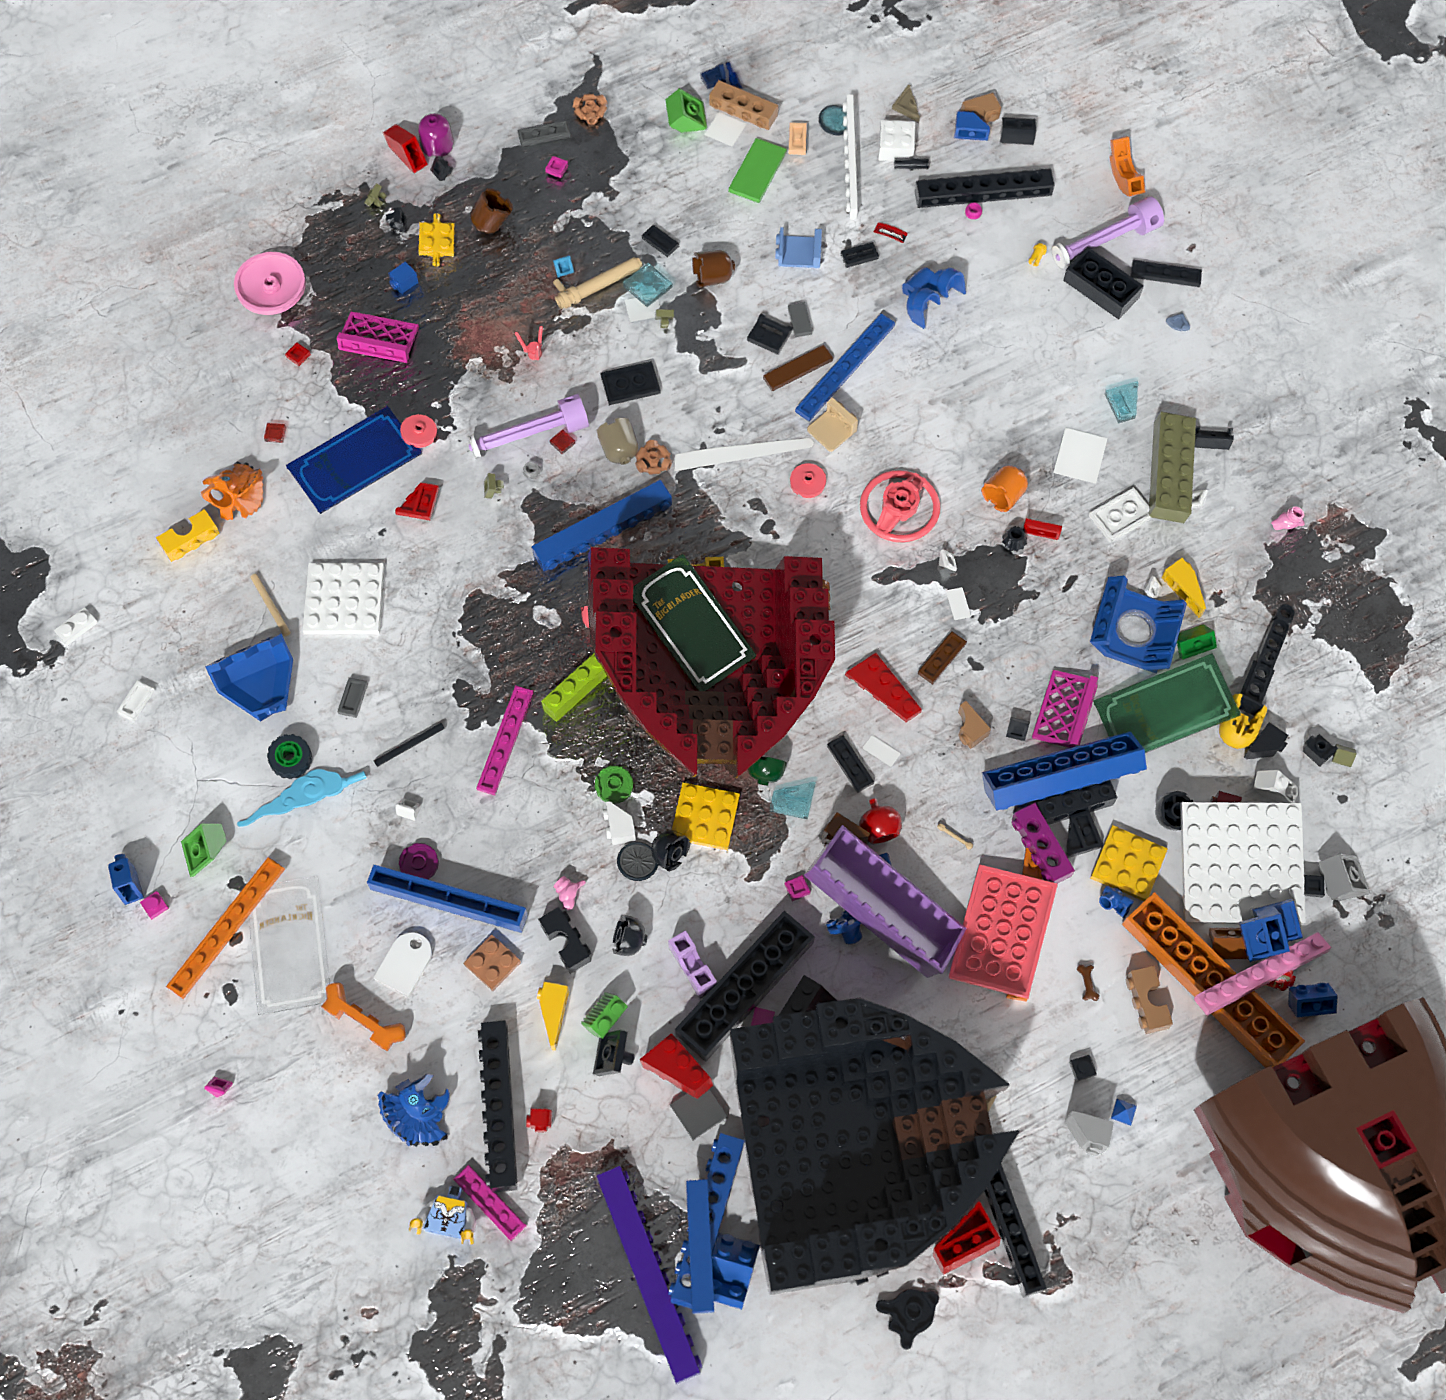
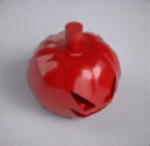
M876 798L869 800L871 809L866 811L859 821V826L870 833L869 843L879 844L898 837L902 830L899 812L891 806H879Z

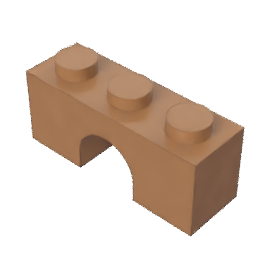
M1149 966L1130 971L1126 978V985L1132 991V1003L1135 1010L1138 1009L1140 1016L1138 1021L1141 1029H1144L1145 1034L1169 1029L1173 1025V1021L1167 1004L1155 1006L1148 1000L1147 996L1148 992L1154 991L1160 986L1155 967Z

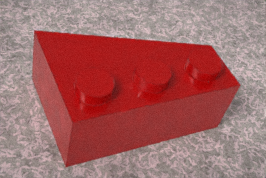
M980 1201L933 1249V1257L943 1275L1000 1246L1001 1238Z

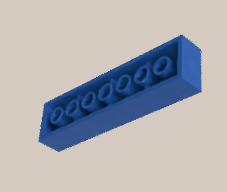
M1131 732L1002 766L982 772L985 793L997 811L1005 810L1015 805H1023L1037 799H1045L1055 794H1063L1066 791L1081 789L1088 785L1100 784L1106 780L1118 779L1121 776L1136 774L1146 770L1145 749Z

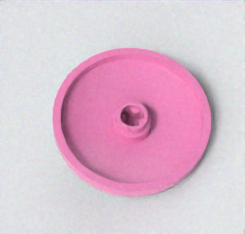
M265 252L249 258L240 266L234 279V289L240 303L248 310L263 315L278 314L293 307L301 299L306 286L305 275L300 264L291 256L279 252Z

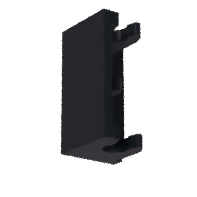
M1002 117L1000 143L1034 145L1036 119Z
M1196 426L1195 448L1229 450L1234 441V435H1231L1233 428H1228L1227 432L1204 431L1200 430V426Z

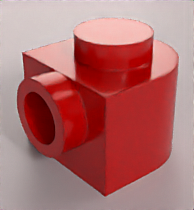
M531 1109V1115L526 1117V1127L535 1129V1132H547V1129L552 1128V1110Z

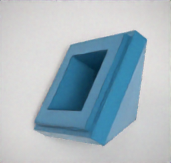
M570 255L553 260L557 277L574 273Z

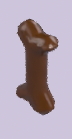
M1080 964L1076 970L1082 975L1086 989L1082 999L1085 1001L1089 999L1097 1001L1100 995L1095 992L1091 979V971L1094 969V966Z

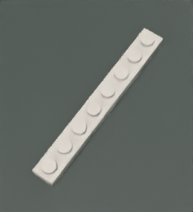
M846 95V102H843L842 106L843 112H846V116H843V126H846L843 138L847 140V144H844V155H847V158H845V169H848V173H845V183H848L846 198H849V202H846V212H849L850 219H857L853 95Z

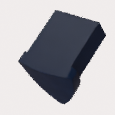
M723 63L716 65L713 69L700 73V78L707 90L713 88L718 80L726 83Z

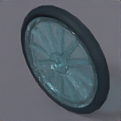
M831 105L821 110L818 120L825 132L840 136L846 130V126H843V116H846V112H843L842 106Z

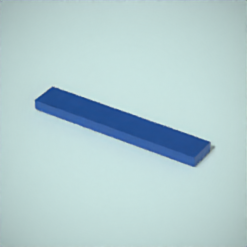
M686 1180L692 1314L714 1313L708 1180Z

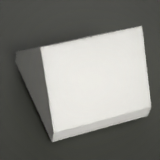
M402 799L396 804V813L398 816L415 821L421 804Z

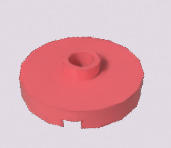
M419 414L406 418L400 429L404 442L417 448L432 444L437 435L435 422L431 418Z
M801 464L792 471L790 486L797 495L799 494L804 498H814L823 492L826 486V474L815 464Z

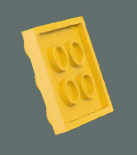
M682 783L672 830L685 835L692 844L728 851L740 793Z
M1112 825L1090 879L1110 886L1113 889L1117 888L1127 895L1145 901L1150 896L1168 848Z

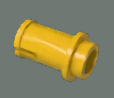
M1038 243L1034 246V251L1028 260L1030 265L1034 259L1033 266L1039 265L1042 256L1047 252V247L1044 244Z

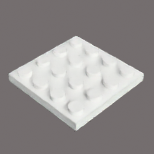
M309 563L303 633L379 634L384 564Z

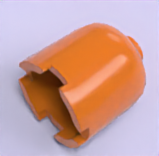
M1007 465L1000 468L985 482L981 488L982 495L987 502L990 500L995 505L994 508L996 510L1008 512L1026 492L1028 480L1020 468Z

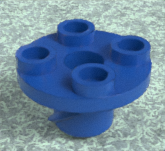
M846 910L841 913V917L826 922L828 932L830 934L841 933L844 942L848 945L859 942L863 937L860 931L861 923Z

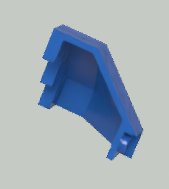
M282 634L261 640L260 643L245 647L228 657H222L205 666L217 693L260 722L272 714L286 711L293 658Z

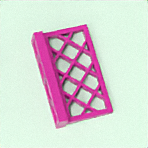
M350 312L342 333H338V348L343 351L407 363L409 359L408 353L418 332L419 325ZM354 318L362 320V322L355 325L352 321ZM373 322L379 324L372 328L369 326V324ZM391 325L395 326L396 328L388 331L385 327ZM367 327V330L363 332L358 331V328ZM383 329V331L385 332L383 334L377 336L374 333L378 330ZM412 329V332L404 334L403 330ZM353 330L356 332L355 335L347 334ZM398 332L401 334V336L396 339H393V337L391 336ZM369 334H372L373 338L371 339L364 337ZM386 337H388V338L390 339L389 342L381 341L382 339H384V338H386ZM404 340L407 342L406 345L397 344Z
M1053 670L1032 739L1068 748L1079 746L1097 691L1098 677L1090 676V678ZM1057 676L1064 678L1067 683L1057 687L1054 681ZM1076 682L1085 683L1084 688L1077 692L1072 685ZM1069 686L1073 694L1064 698L1060 690ZM1057 692L1061 700L1052 704L1049 697ZM1076 697L1079 705L1071 708L1067 701ZM1064 703L1068 710L1059 714L1055 707ZM1052 709L1056 716L1047 720L1044 713ZM1071 713L1074 721L1066 725L1062 717ZM1059 719L1063 727L1054 731L1050 723ZM1046 725L1051 733L1045 736L1038 734L1039 729ZM1066 730L1069 735L1068 741L1060 740L1057 734Z

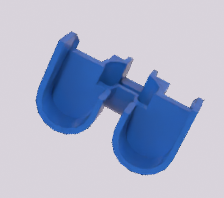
M923 267L917 273H914L910 279L906 280L902 285V291L905 295L909 296L906 307L912 322L923 329L926 328L923 312L928 308L927 302L929 300L938 305L941 304L939 294L948 298V291L953 288L965 295L966 288L963 273L952 267L945 270L940 269L936 273L929 268Z

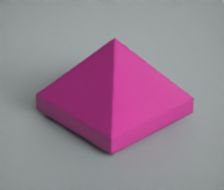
M213 1077L206 1084L205 1090L218 1098L230 1089L233 1082Z

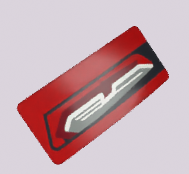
M879 222L873 233L890 237L901 243H904L908 235L907 232L899 228Z

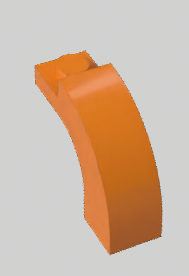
M1123 136L1110 140L1112 155L1109 156L1110 164L1119 189L1127 196L1145 193L1144 176L1137 173L1132 163L1129 137Z

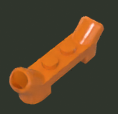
M336 982L327 985L325 988L327 999L321 1006L325 1011L337 1019H340L345 1013L372 1031L373 1034L369 1039L387 1052L393 1043L405 1040L406 1033L403 1024L397 1023L383 1027L380 1026L377 1018L370 1014L368 1017L361 1013L363 1009L354 1003L351 1006L346 1003L343 984Z

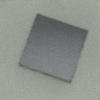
M710 1089L698 1099L686 1093L670 1104V1107L692 1140H695L728 1117Z

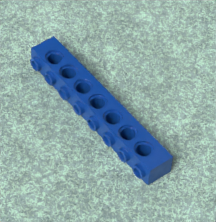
M720 1133L719 1139H714L711 1151L715 1153L713 1159H708L705 1171L709 1172L707 1179H702L708 1180V1196L714 1195L718 1198V1201L715 1203L709 1202V1216L712 1218L710 1222L711 1255L715 1247L745 1141ZM726 1155L730 1160L723 1163L719 1160V1157ZM720 1175L724 1178V1181L717 1183L713 1180V1177ZM684 1240L681 1249L684 1257L682 1261L677 1262L675 1274H678L676 1283H671L668 1295L672 1296L671 1303L692 1309L691 1286L688 1287L682 1283L684 1278H690V1263L688 1262L689 1240Z

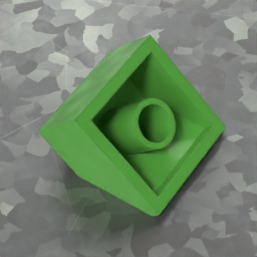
M680 88L665 99L668 123L671 128L681 133L707 129L703 101Z

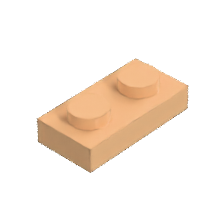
M790 123L789 154H806V123Z

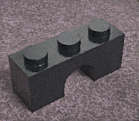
M557 907L538 919L549 941L559 936L565 937L568 940V945L558 953L570 974L591 962L589 955L592 953L586 943L582 945L579 938H581V935L576 927L572 928L569 924L571 919L566 911L562 912Z

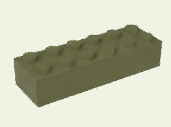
M1160 412L1154 421L1149 496L1150 508L1148 513L1151 518L1185 523L1191 515L1196 418Z

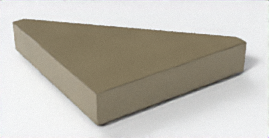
M908 85L894 102L892 109L919 122L920 115L912 95L911 86Z

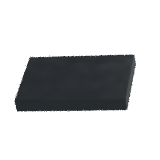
M652 361L600 373L609 406L661 394Z

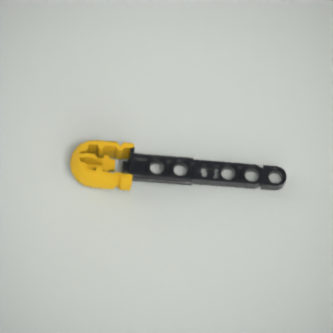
M1282 604L1275 611L1272 619L1273 622L1269 626L1257 659L1252 662L1240 694L1231 696L1228 702L1231 710L1227 711L1229 716L1222 718L1220 722V737L1224 743L1232 748L1241 749L1251 745L1255 741L1267 713V707L1262 702L1275 672L1273 668L1288 633L1289 625L1292 623L1295 614L1293 607L1288 604ZM1281 610H1286L1289 617L1282 616ZM1275 625H1280L1283 628V632H1278L1275 629ZM1269 639L1276 641L1277 647H1272L1269 644ZM1268 652H1270L1269 657H1268V660H1269V661H1267V660H1266V657H1265V655H1266ZM1257 669L1264 671L1265 677L1258 676ZM1251 685H1256L1259 688V693L1253 692ZM1238 708L1254 716L1250 723L1248 716L1242 713L1239 716L1236 714Z

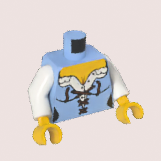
M450 1186L447 1197L437 1196L436 1199L431 1200L419 1212L417 1217L410 1221L409 1231L416 1227L418 1228L417 1234L420 1235L424 1225L423 1229L426 1232L461 1239V1244H464L465 1239H470L471 1245L474 1244L476 1219L472 1208L468 1207V1203L460 1200L462 1188Z

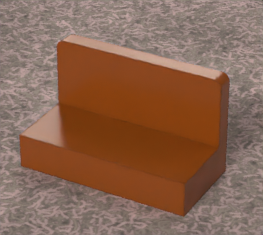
M1209 928L1212 949L1222 959H1248L1240 928Z

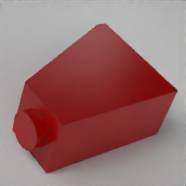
M397 124L382 132L389 148L413 173L428 165L415 135Z

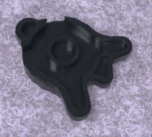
M908 1289L901 1292L893 1300H879L876 1303V1310L879 1313L892 1316L888 1329L900 1336L901 1347L904 1350H908L912 1347L915 1337L928 1329L933 1323L939 1296L934 1291L925 1292Z

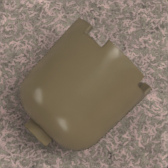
M617 418L615 423L609 425L606 422L596 430L603 452L610 462L625 465L630 463L631 459L637 454L638 443L628 418Z

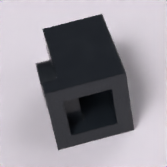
M1319 734L1316 737L1312 735L1304 743L1307 746L1302 752L1321 767L1338 748L1331 745Z

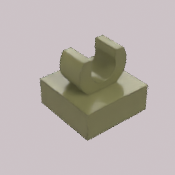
M376 183L372 187L364 202L370 207L374 202L376 206L381 207L383 202L379 198L384 200L387 196L385 193L380 192L382 186Z
M656 310L655 320H661V328H668L669 320L674 318V310Z
M488 473L484 480V498L492 499L494 493H501V489L504 488V481L496 480L493 473Z

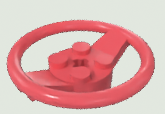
M895 470L882 473L867 484L860 498V512L867 527L877 536L893 542H910L925 536L933 529L940 515V500L936 490L926 478L917 473ZM907 478L902 480V482L894 484L892 482L886 487L882 500L883 510L877 525H875L867 509L868 497L873 488L887 479ZM924 487L933 502V513L929 522L921 530L912 534H891L890 532L899 521H906L917 512L920 503L919 493Z

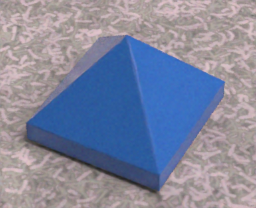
M1116 1099L1111 1119L1131 1126L1137 1106Z

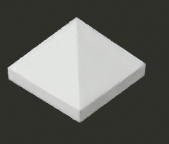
M1206 489L1192 491V507L1204 506L1208 492Z
M942 549L940 551L939 566L956 571L954 554Z
M1151 576L1143 590L1150 598L1157 600L1162 586L1154 576Z

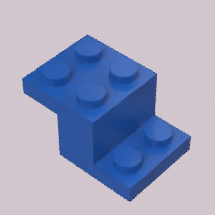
M1292 899L1252 909L1254 918L1239 922L1247 957L1250 962L1289 952L1288 942L1303 938L1295 904Z
M719 1233L712 1252L715 1302L742 1310L760 1245L749 1240L735 1238L729 1234Z

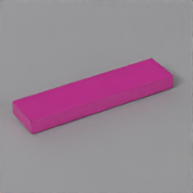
M469 1164L453 1179L510 1241L527 1227L496 1193H492L490 1187H487L486 1182Z

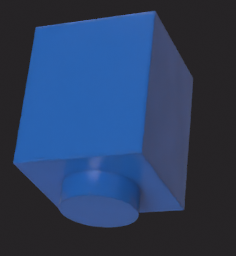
M406 261L389 272L390 285L401 294L418 283L416 272Z

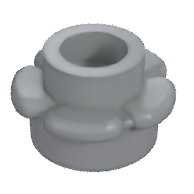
M529 461L523 467V474L527 478L534 479L538 477L541 469L536 462Z

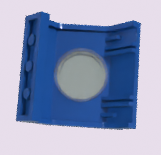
M1124 575L1108 577L1090 643L1105 657L1156 674L1158 670L1170 669L1187 603L1184 600L1159 601L1130 591L1126 588L1128 579Z

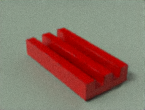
M1026 518L1023 531L1025 534L1059 540L1062 526Z

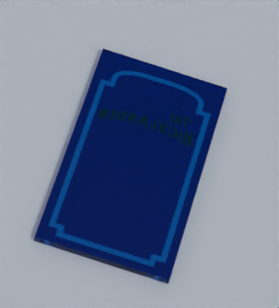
M386 406L290 462L286 467L317 509V512L322 514L423 453L420 448L404 442L400 431L402 424L391 409Z

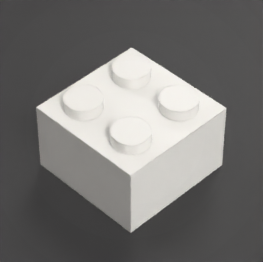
M881 120L879 160L894 161V158L913 157L915 121Z

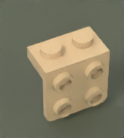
M832 397L827 402L826 412L807 427V432L828 451L832 452L857 432L858 420L853 413H849L844 408L841 402L836 401Z

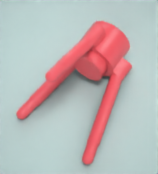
M542 326L539 327L538 341L531 342L528 346H526L519 333L515 332L518 341L523 347V351L527 352L528 357L532 360H539L542 356Z

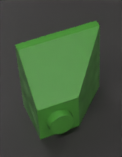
M201 823L181 841L190 877H194L212 862L226 843V835L222 824Z

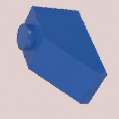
M957 111L955 139L988 141L990 127L974 112Z

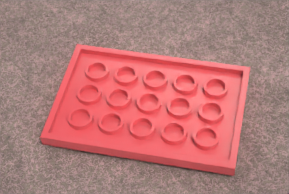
M979 864L963 926L967 929L956 948L949 978L1029 999L1058 884Z

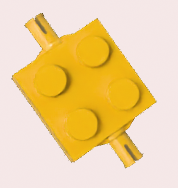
M435 213L432 223L419 222V255L433 257V266H436V260L437 266H439L440 257L454 256V223H440L441 215L437 213L436 217Z

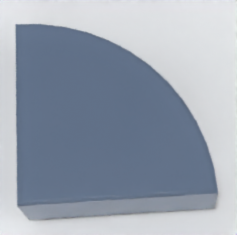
M1183 313L1166 319V323L1177 331L1190 330V325Z

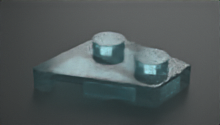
M1138 381L1105 391L1106 399L1118 424L1135 419Z
M815 782L773 791L769 812L808 820Z

